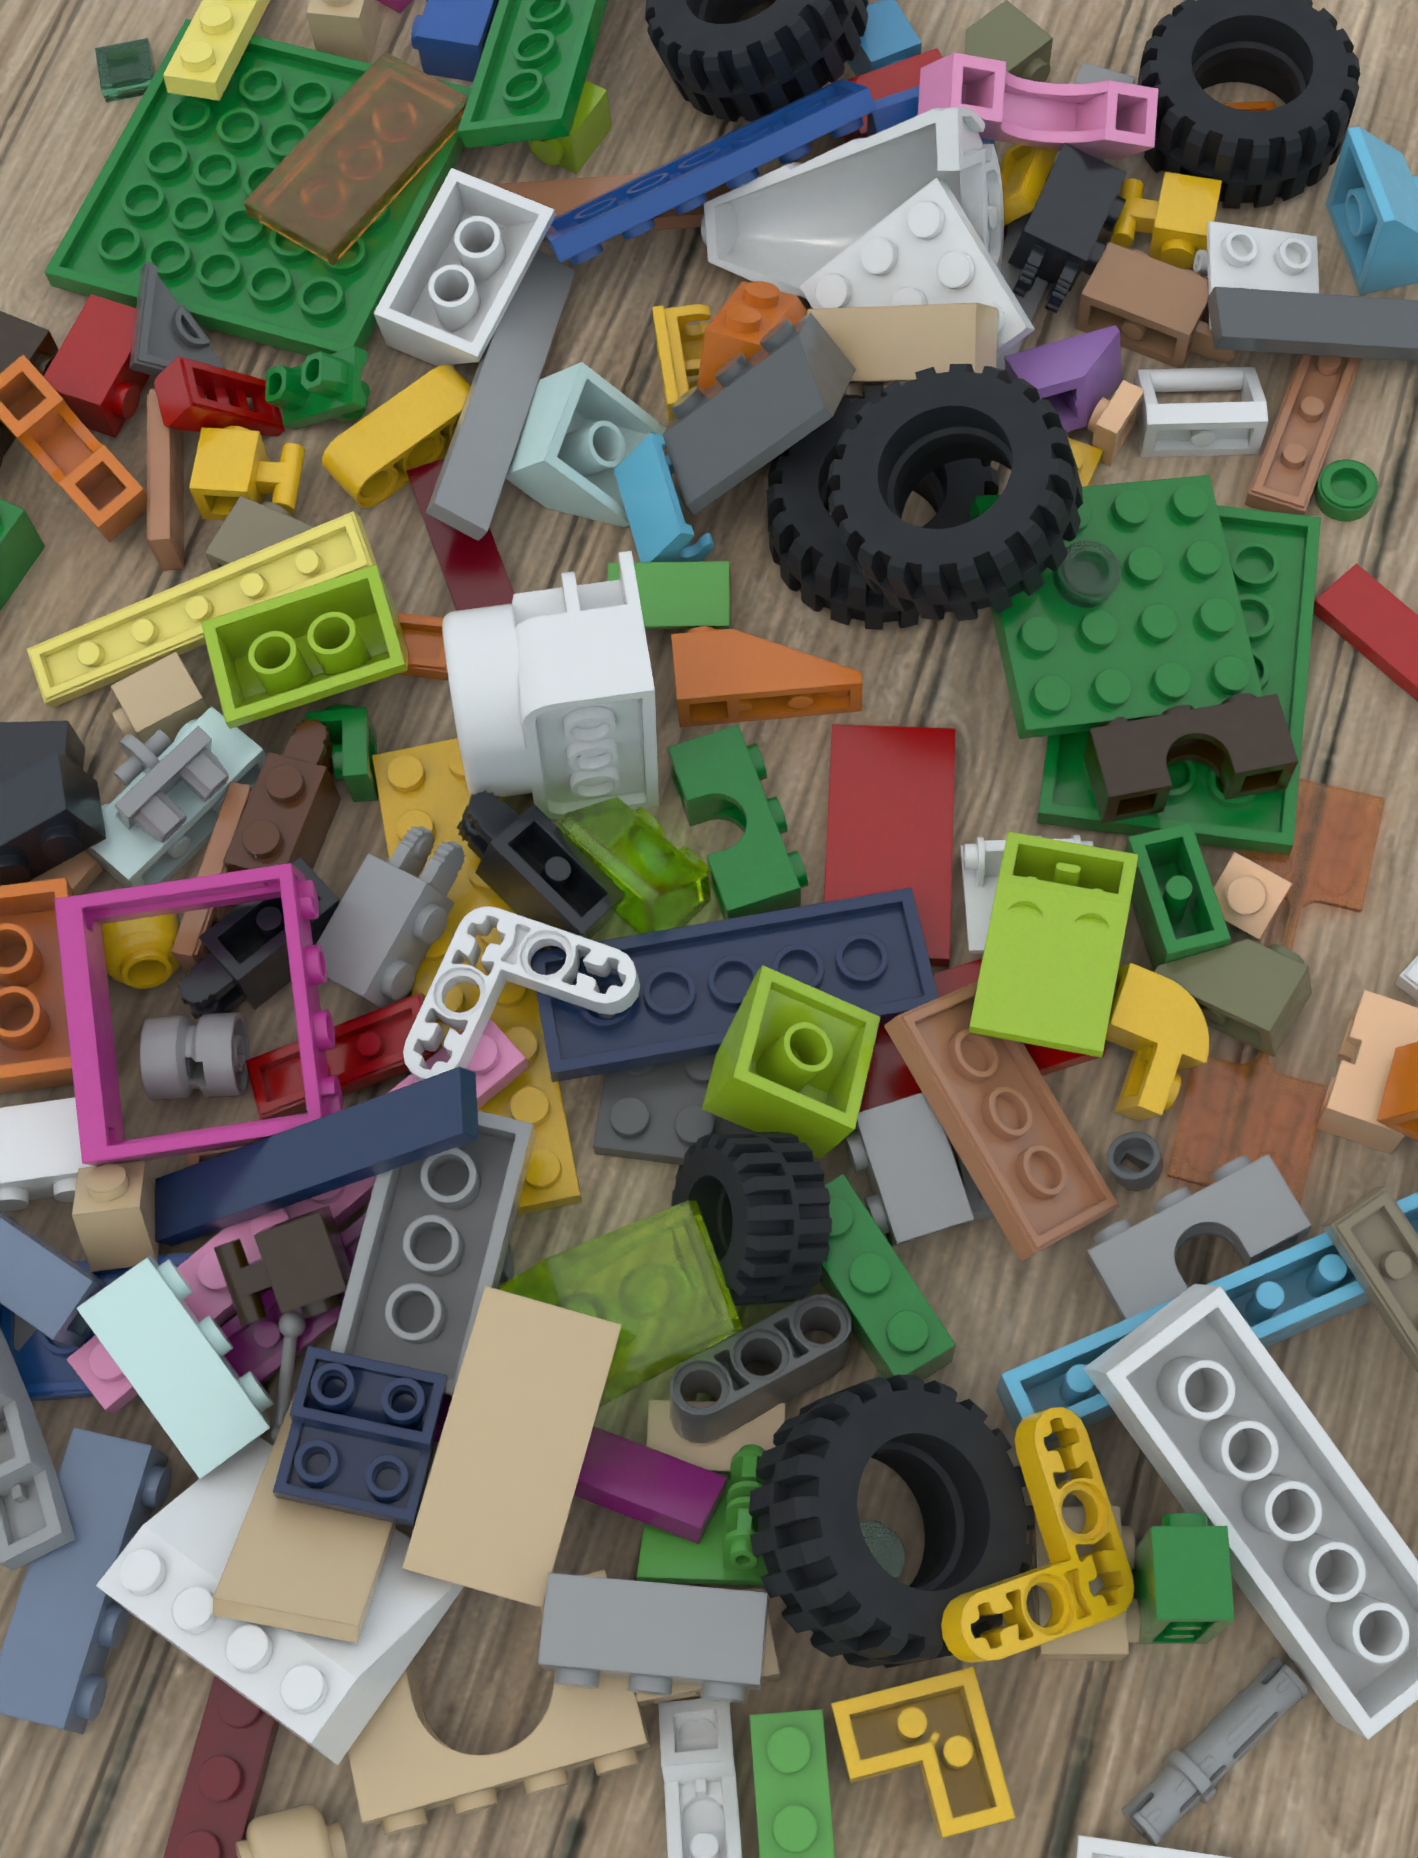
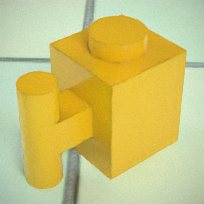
M1165 172L1159 201L1142 199L1144 192L1142 181L1135 178L1124 180L1119 196L1125 198L1126 202L1112 229L1110 241L1128 248L1133 244L1135 231L1152 234L1149 257L1181 269L1193 270V262L1199 249L1207 250L1208 221L1215 220L1222 181Z
M227 426L223 429L202 427L189 486L202 518L225 521L240 496L262 505L265 494H273L272 503L279 505L292 515L297 500L306 452L305 448L296 443H285L282 446L280 461L271 462L259 431H251L240 426Z

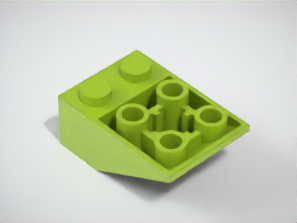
M1008 831L969 1033L1102 1058L1130 908L1138 854Z

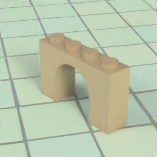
M605 1569L581 1575L610 1578ZM544 1599L542 1608H540V1609H541L542 1618H543V1614H544L545 1599ZM412 1660L348 1750L362 1823L370 1825L383 1823L385 1835L396 1834L428 1824L426 1811L452 1803L454 1804L456 1815L467 1814L499 1804L496 1791L524 1784L526 1795H534L568 1785L566 1771L594 1764L596 1774L600 1776L638 1765L636 1752L652 1747L643 1710L637 1702L636 1693L627 1691L629 1678L599 1676V1686L597 1689L575 1688L554 1684L548 1709L539 1725L529 1736L517 1745L499 1753L469 1755L450 1748L432 1729L423 1708L414 1661Z

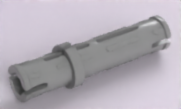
M1273 1657L1257 1677L1214 1717L1193 1741L1191 1740L1181 1751L1174 1748L1164 1758L1166 1766L1156 1775V1778L1122 1808L1124 1816L1143 1838H1147L1150 1844L1157 1846L1173 1826L1199 1801L1207 1804L1216 1795L1217 1791L1214 1786L1224 1777L1223 1775L1238 1760L1240 1761L1288 1710L1307 1695L1308 1690L1303 1681L1287 1664L1283 1665L1280 1659Z

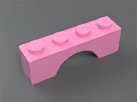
M951 53L921 68L918 115L933 108L967 107L974 110L985 123L984 132H978L981 139L1060 151L1063 144L1066 143L1091 156L1118 161L1154 148L1158 88L1113 80L1080 84L1032 81L1007 72L1005 61Z

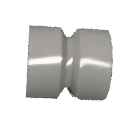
M241 1013L203 1014L197 1024H192L185 1015L148 1017L144 1021L140 1042V1066L145 1092L150 1100L189 1099L195 1089H200L204 1097L207 1098L245 1095L249 1084V1074L245 1061L250 1059V1046L246 1022Z

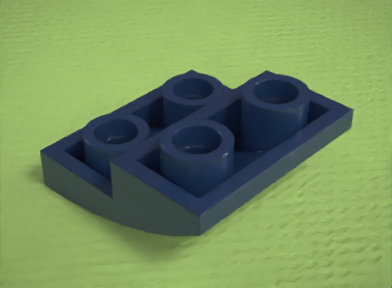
M308 1346L289 1414L292 1423L273 1489L275 1497L414 1527L434 1449L448 1380L447 1375Z

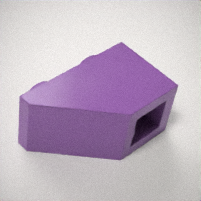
M1114 325L1004 356L1005 371H1007L1011 383L1015 378H1023L1036 387L1040 399L1049 400L1057 411L1062 427L1066 432L1087 427L1090 417L1101 398L1109 399L1122 381L1120 330Z

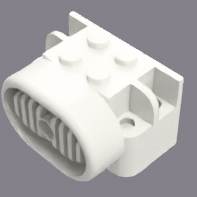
M632 551L619 552L620 580L577 585L574 571L561 573V588L517 593L513 595L511 604L452 611L444 617L442 632L458 743L470 795H475L485 790L488 793L493 792V795L499 796V798L533 793L534 804L549 819H569L659 806L655 687Z

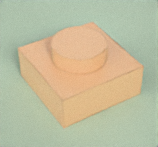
M1125 380L1122 381L1111 400L1104 397L1101 398L1090 417L1087 430L1094 433L1092 446L1103 449L1101 462L1110 467L1138 423L1144 389Z
M1234 852L1217 881L1214 891L1224 920L1261 939L1293 883Z

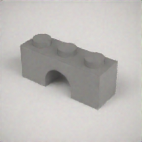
M1269 1154L1254 1162H1251L1248 1155L1238 1157L1223 1165L1212 1174L1216 1181L1215 1183L1194 1194L1191 1193L1188 1187L1178 1189L1153 1205V1209L1156 1212L1155 1215L1132 1226L1129 1219L1118 1221L1093 1237L1097 1246L1087 1250L1088 1263L1121 1321L1172 1300L1188 1289L1176 1267L1175 1256L1180 1247L1194 1237L1210 1235L1227 1241L1236 1250L1245 1267L1282 1252L1307 1239L1312 1225Z

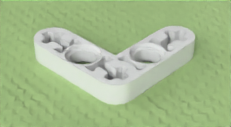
M485 906L474 909L465 915L460 922L410 1030L403 1050L405 1064L417 1082L459 1066L467 1069L506 981L597 1013L609 1015L621 1013L632 1006L639 994L640 983L633 961L626 953L619 949L500 908ZM492 928H497L503 942L500 945L490 943L486 947L481 959L485 971L490 973L486 976L475 968L481 954V949L475 937L477 934L488 936ZM557 946L564 950L566 953L565 964L556 973L541 975L531 969V959L535 952L542 947ZM582 956L585 957L583 962L588 973L600 977H607L611 969H617L620 980L623 983L622 987L611 985L607 989L606 994L600 993L594 978L579 973L580 958ZM466 961L469 965L462 964V962ZM577 977L576 985H571ZM466 982L479 987V1001L469 1011L459 1013L446 1008V995L455 985ZM437 1019H440L444 1024L451 1027L444 1040V1048L451 1058L447 1063L436 1061L432 1069L429 1070L427 1063L422 1057V1053L424 1050L435 1052L438 1049L444 1036L440 1025L435 1023ZM455 1030H462L464 1032L460 1035Z

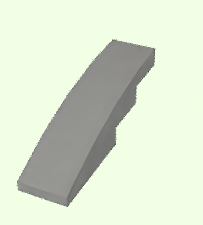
M0 1328V1565L16 1570L76 1538L37 1416Z

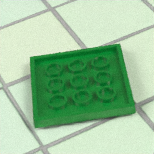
M1209 475L1082 487L1083 504L1077 509L1081 523L1074 540L1071 542L1063 540L1068 555L1059 569L1052 571L1046 568L1041 574L1045 584L1031 596H1027L1024 591H1021L1011 597L1012 607L995 614L993 607L990 606L1019 739L1090 731V728H1096L1104 723L1114 721L1116 717H1124L1132 721L1163 715V711L1179 705H1190L1194 709L1219 705L1224 700L1238 694L1250 693L1256 697L1263 696ZM1001 494L975 497L969 507L971 519L973 520L987 511Z

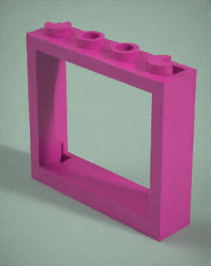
M281 864L54 899L82 1164L101 1166L104 1164L147 1161L246 1146L343 1110L340 1082L336 1075L329 1076L326 1050L334 1049L335 1047L334 1025L330 1011L328 1009L321 1010L318 990L319 984H326L327 982L326 960L322 946L320 944L313 945L310 919L319 918L318 895L313 880L305 881V875L293 864ZM281 898L307 1113L125 1140L102 924Z

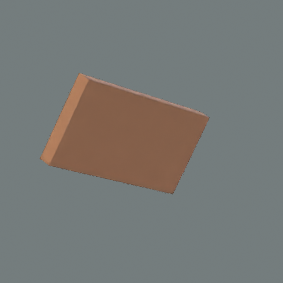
M978 981L897 1015L885 1024L884 1027L1017 1257L1022 1262L1120 1206L1022 1042L969 1033Z

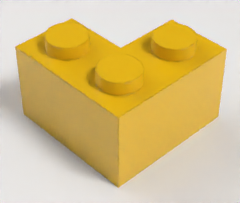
M974 1666L831 1703V1713L849 1784L919 1766L939 1840L1015 1819Z

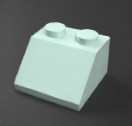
M580 362L539 380L505 479L545 508L627 527L630 525L614 469L651 432L663 435L666 427L591 368Z

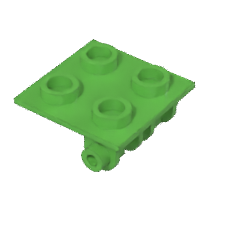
M748 1444L741 1447L739 1452L731 1459L730 1473H717L727 1477L725 1494L699 1544L644 1523L637 1581L764 1586L761 1576L768 1574L762 1555L753 1557L750 1534L758 1532V1517L749 1515L750 1491L762 1487L764 1481L756 1477L757 1465L763 1451H765L761 1446Z

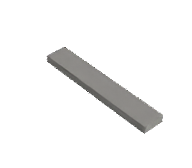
M537 250L479 361L426 510L428 515L477 541L489 529L575 274V270L540 250Z

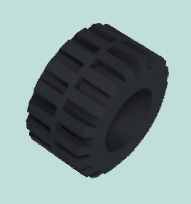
M782 1132L712 1133V1135H704L697 1139L696 1146H690L685 1153L684 1165H679L675 1177V1190L672 1191L671 1230L675 1243L674 1250L677 1262L681 1263L682 1275L688 1285L693 1286L694 1294L701 1301L707 1300L708 1304L714 1307L795 1302V1299H803L810 1293L811 1285L817 1284L822 1275V1262H827L830 1250L828 1244L829 1233H832V1218H830L829 1204L831 1203L829 1190L825 1188L823 1182L824 1173L820 1163L813 1160V1151L806 1143H799L798 1136Z

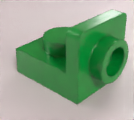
M335 704L326 707L323 711L307 712L306 720H315L317 718L320 723L327 726L331 737L329 741L334 743L332 747V761L335 778L337 781L345 780L353 802L378 800V789L372 755L377 754V734L367 708Z

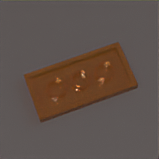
M385 51L243 202L248 215L334 265L458 130L468 97Z

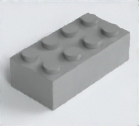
M478 1111V1140L376 1175L330 1349L331 1351L447 1375L445 1395L453 1396L484 1288L488 1286L498 1289L536 1139L533 1123Z

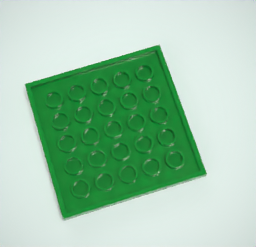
M186 19L44 271L50 285L89 297L92 294L136 308L140 271L147 262L157 266L159 278L180 306L182 304L185 305L200 327L306 356L319 351L333 354L353 346L364 349L377 323L374 312L451 168L454 169L465 147L458 133V128L471 88L253 35L220 101L172 94L167 92L163 74L192 21Z

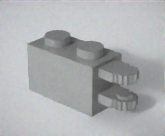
M412 826L410 830H407V834L403 836V841L398 844L388 863L369 853L367 854L316 944H320L323 948L327 967V980L379 1008L400 1001L412 989L419 965L431 944L439 939L446 928L448 914L454 905V902L446 896L458 876V871L462 869L461 866L466 856L462 849L463 846L453 841H443L441 845H438L433 857H430L426 864L427 857L431 855V850L434 848L433 843L435 840L433 839L432 831L422 826Z

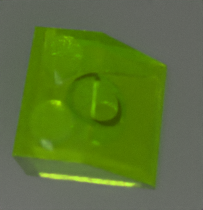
M615 797L567 812L558 820L559 829L626 894L615 913L638 934L685 927L711 901L709 869L707 865L690 848L683 846L678 850L665 839L662 826L645 809L638 807L633 811L621 799Z

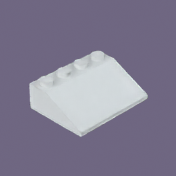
M258 1436L207 1475L198 1479L143 1524L96 1586L130 1614L338 1766L464 1586L402 1569L411 1538L395 1528L358 1643L213 1615V1596L273 1448L271 1444Z

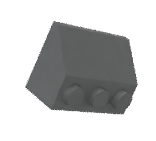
M811 312L794 325L789 319H785L777 324L760 340L759 343L762 345V349L748 359L743 353L737 354L716 372L714 377L717 379V382L704 392L698 386H695L683 394L671 406L670 410L673 412L674 417L663 433V438L685 504L693 515L833 417L856 369Z

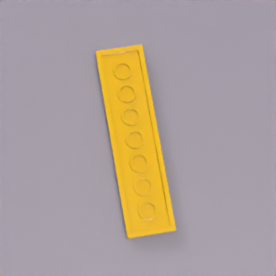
M458 738L372 755L389 860L398 844L403 841V836L407 834V830H410L412 826H422L432 831L433 839L435 840L433 843L434 848L431 850V855H428L426 864L430 857H433L438 845H441L443 841H453L463 846L462 849L464 855H466L461 866L462 869L458 871V876L446 896L454 902L448 914L446 928L439 939L431 944L416 971V979L411 989L412 996L418 993L427 996L454 934L465 915L474 909L485 906L500 908L516 914L475 873L481 859L467 846L468 842L462 841V836L458 835L459 829H457V826L462 820V815L471 797L467 788ZM506 797L499 798V801L507 803ZM492 928L488 936L477 934L475 937L481 949V954L475 968L486 976L490 973L485 971L481 962L486 947L490 943L500 945L503 942L497 928ZM466 961L462 962V964L469 965ZM506 981L490 1019L523 1054L530 1067L478 1109V1111L533 1123L536 1139L516 1214L518 1216L581 1203L582 1197L560 1081L552 1083L537 993L535 990ZM466 982L455 985L446 995V1008L459 1013L469 1011L479 1001L480 989L476 985ZM437 1019L435 1023H438L444 1032L441 1041L442 1047H444V1040L451 1027ZM455 1030L458 1034L462 1032V1030Z

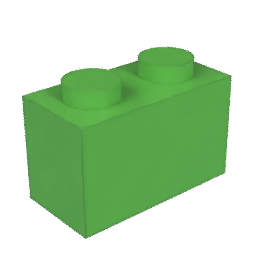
M823 1709L749 1715L760 1858H835Z

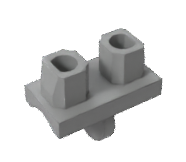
M197 726L170 753L159 761L157 757L172 744L170 738L159 729L144 744L128 733L118 743L129 758L113 773L125 786H128L142 771L146 775L115 804L118 810L116 817L129 830L137 824L143 831L164 843L187 820V815L166 794L182 780L206 802L229 779V774L218 758L211 752L212 738Z

